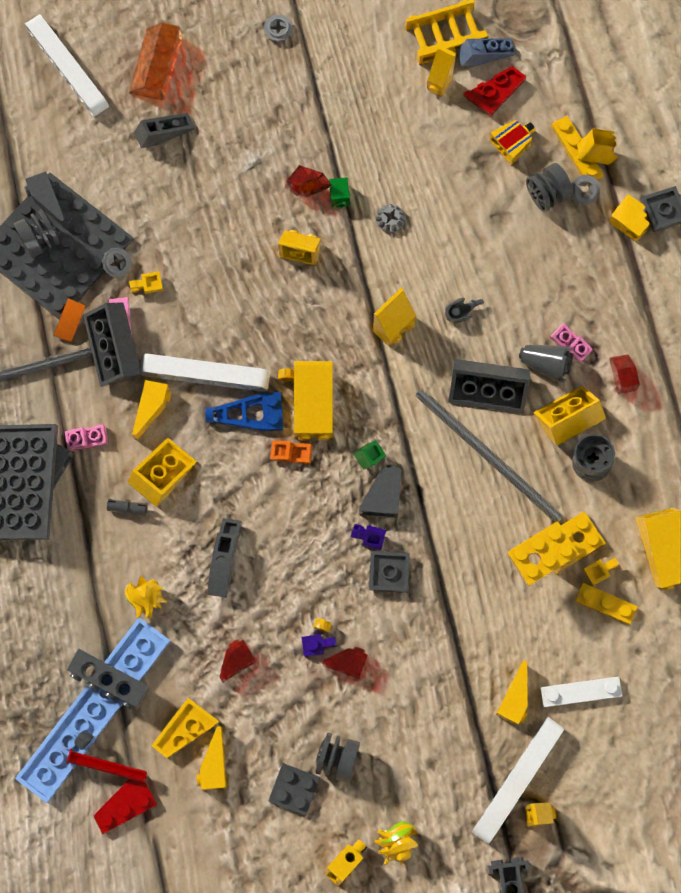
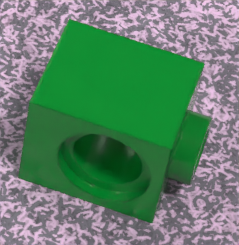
M348 177L329 179L331 207L343 208L346 205H350Z
M377 440L367 443L353 453L363 470L372 467L386 457Z

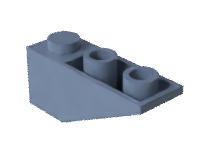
M511 38L466 39L456 50L461 66H478L516 54Z

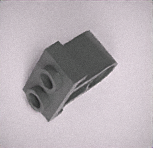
M523 857L511 858V863L503 864V860L491 861L490 866H486L488 874H493V869H497L501 893H507L506 888L510 884L516 886L517 893H523L519 866L523 865L524 869H530L529 860L523 861Z

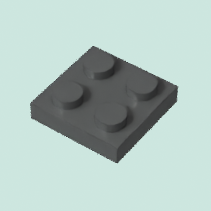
M676 186L641 197L640 201L645 206L644 211L647 214L653 232L681 224V197Z
M371 551L369 591L408 593L410 553Z
M282 763L268 802L306 816L320 777Z

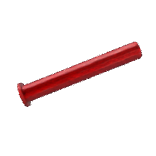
M70 749L67 758V765L72 763L139 782L146 781L147 772L144 770L73 752V749Z

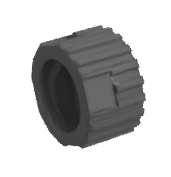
M83 730L75 739L74 744L83 750L91 742L93 735L87 730Z

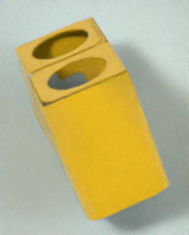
M593 128L577 144L580 160L608 165L618 158V156L614 155V148L617 145L615 139L617 136L612 134L615 131Z
M629 194L616 208L609 220L611 225L636 243L647 232L650 224L647 221V214L643 212L645 206Z

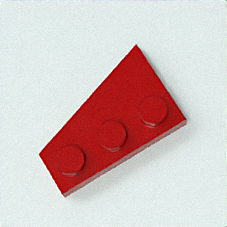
M511 66L496 74L491 80L485 83L482 82L476 88L463 92V96L491 117L526 80V75Z
M128 779L96 812L94 819L101 833L105 834L157 806V803L146 781L139 782Z

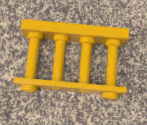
M463 0L458 4L421 15H412L406 19V31L414 30L420 49L417 50L419 65L434 61L439 45L457 54L456 50L466 39L488 38L486 30L478 31L471 12L474 11V0ZM465 15L471 31L470 35L461 36L454 18L455 16ZM448 20L454 36L453 40L444 41L437 23L438 21ZM428 24L431 25L437 41L436 45L430 47L427 46L420 28Z

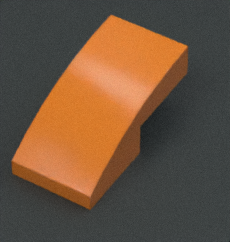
M68 299L54 336L71 343L86 305Z
M272 441L270 459L288 463L311 464L313 445L292 443L291 441Z

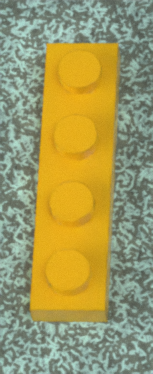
M565 116L553 122L551 128L581 176L590 175L597 181L602 179L604 174L597 163L580 160L577 144L582 138L569 117Z

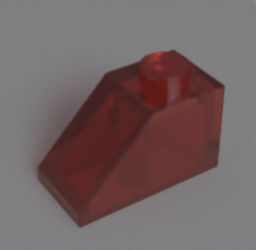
M301 165L295 169L286 181L294 195L309 197L332 186L324 173Z
M627 354L610 357L617 393L637 391L640 382L636 366L630 356Z
M237 639L228 645L229 648L226 650L219 677L223 683L256 663V659L244 640L239 641Z
M354 647V649L348 648L324 659L322 665L360 679L368 654H365L364 649Z

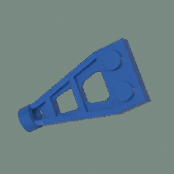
M281 392L260 393L221 406L205 408L206 423L214 422L264 432L283 430ZM257 404L263 407V419L260 421L249 419L246 416L248 407ZM241 408L242 419H229L227 411Z

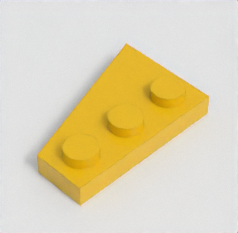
M187 698L151 746L168 759L220 723V721Z

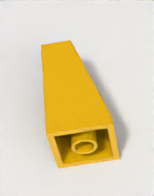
M294 361V437L298 438V440L307 441L310 438H317V440L326 441L329 438H333V361Z
M669 508L635 517L656 587L663 590L673 589L674 585L681 583V510Z

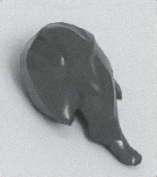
M459 298L449 303L445 307L446 319L451 323H460L472 318L473 314L468 313L476 306L484 304L483 299L471 300L469 303L464 304L465 298Z

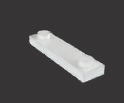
M619 677L540 687L543 708L622 697Z

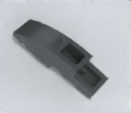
M222 519L212 555L207 595L227 598L235 565L234 557L242 528V521Z

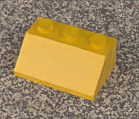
M583 386L534 411V415L547 437L555 445L566 442L568 439L581 434L584 430L606 419L600 400Z

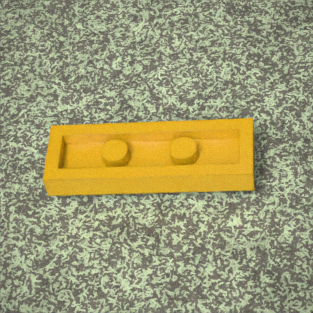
M582 583L575 602L627 625L631 624L638 607L585 583Z

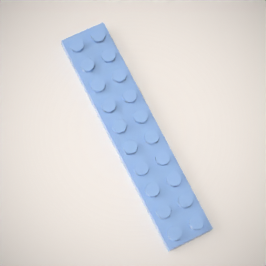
M139 617L106 659L105 663L141 681L171 641ZM106 676L103 679L105 686L112 683V676ZM86 685L15 779L44 802L48 803L76 767V764H66L70 749H73V752L86 754L121 708L123 703L121 699L116 698L114 701L104 695L106 691L100 688L96 691ZM124 685L120 689L121 695H127L130 692L129 685ZM83 730H87L93 735V739L81 750L74 744V741Z

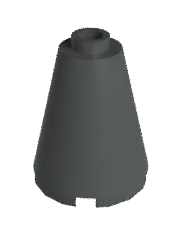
M526 345L525 348H521L519 358L523 364L563 384L566 381L563 378L564 375L569 374L574 354L570 353V351L574 350V348L571 346Z

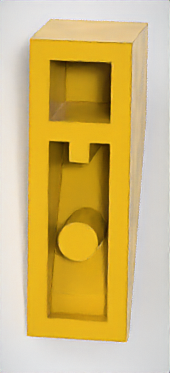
M440 45L430 70L426 89L432 94L443 96L453 79L456 53Z
M145 380L132 432L134 439L138 440L164 410L166 402H170L172 392L169 391L168 384Z
M525 660L522 661L496 713L498 717L516 726L520 722L524 723L528 712H526L528 707L527 661Z
M217 726L200 767V774H197V786H201L203 791L227 788L223 729L221 726Z
M551 802L534 803L524 807L527 827L553 824V819H556L555 807H551Z

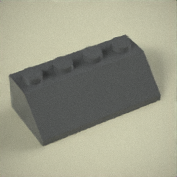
M124 302L105 303L83 314L100 387L129 381L140 376V367Z
M455 359L448 402L524 413L530 381V370Z

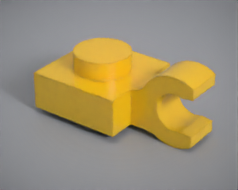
M160 271L141 274L142 280L129 281L131 293L144 289L145 294L163 291Z
M616 557L605 564L600 559L585 567L583 571L592 586H595L609 578L610 574L608 571L616 568L619 562Z

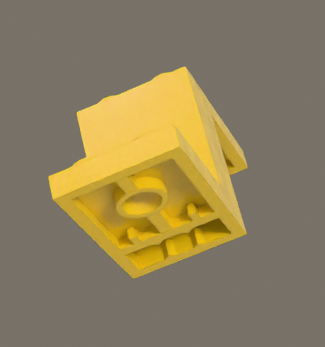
M584 511L562 525L558 521L509 550L507 555L529 587L553 571L555 574L560 573L606 543ZM575 533L582 534L584 537L583 542H575L573 535ZM531 554H537L540 557L538 564L530 562L529 556Z

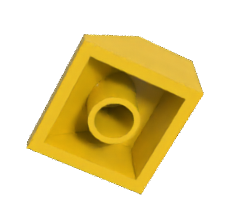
M284 230L278 242L279 256L316 266L321 247V238L313 234L303 235L296 230Z

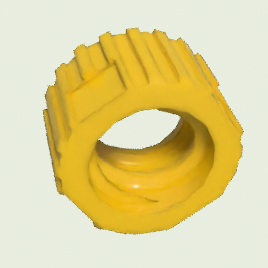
M288 368L279 369L278 380L281 382L294 381V370Z
M316 618L313 624V628L325 633H329L332 626L331 622L321 618Z

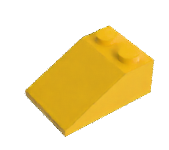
M402 288L374 313L373 332L389 347L393 343L397 344L402 339V334L406 330L409 332L416 324V314Z
M167 438L132 470L127 483L157 507L174 490L197 461Z

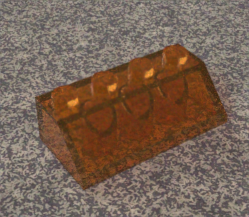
M160 23L146 29L129 94L165 100L182 38L180 26Z

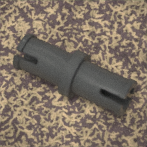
M108 499L107 511L122 512L124 515H129L130 513L146 516L147 503H135L127 499L125 501Z

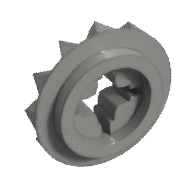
M273 15L264 24L265 35L271 41H286L291 36L293 30L291 21L283 15ZM278 23H279V26H280V28H281L279 34H277V32H276V28H277V26H278Z
M590 175L579 176L572 183L574 193L572 198L579 204H591L600 195V184ZM588 183H590L589 190L593 194L586 193L585 195L580 197L582 195V190L580 189V187H578V185L585 187L586 185H588Z
M390 203L386 206L383 205L377 211L376 222L383 231L396 232L403 227L406 216L398 205L395 206ZM394 212L395 220L391 219L387 223L388 217L386 215L390 216Z
M110 248V250L104 253V257L101 260L103 262V269L112 277H122L131 268V257L122 248ZM114 257L122 260L118 263V268L115 265H110L114 262Z

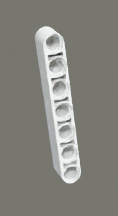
M39 14L26 22L24 25L30 35L90 114L95 117L109 108L105 98L44 18Z
M142 354L140 362L141 375L146 377L261 392L268 391L271 373L269 370L154 354Z
M546 718L471 833L487 844L491 842L564 731V727L551 718Z

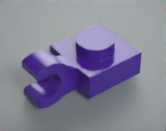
M354 524L351 537L364 540L363 545L381 550L387 530L370 525L367 526V529H364L363 526Z
M321 634L301 637L304 657L323 655V648L337 647L335 637L323 640Z

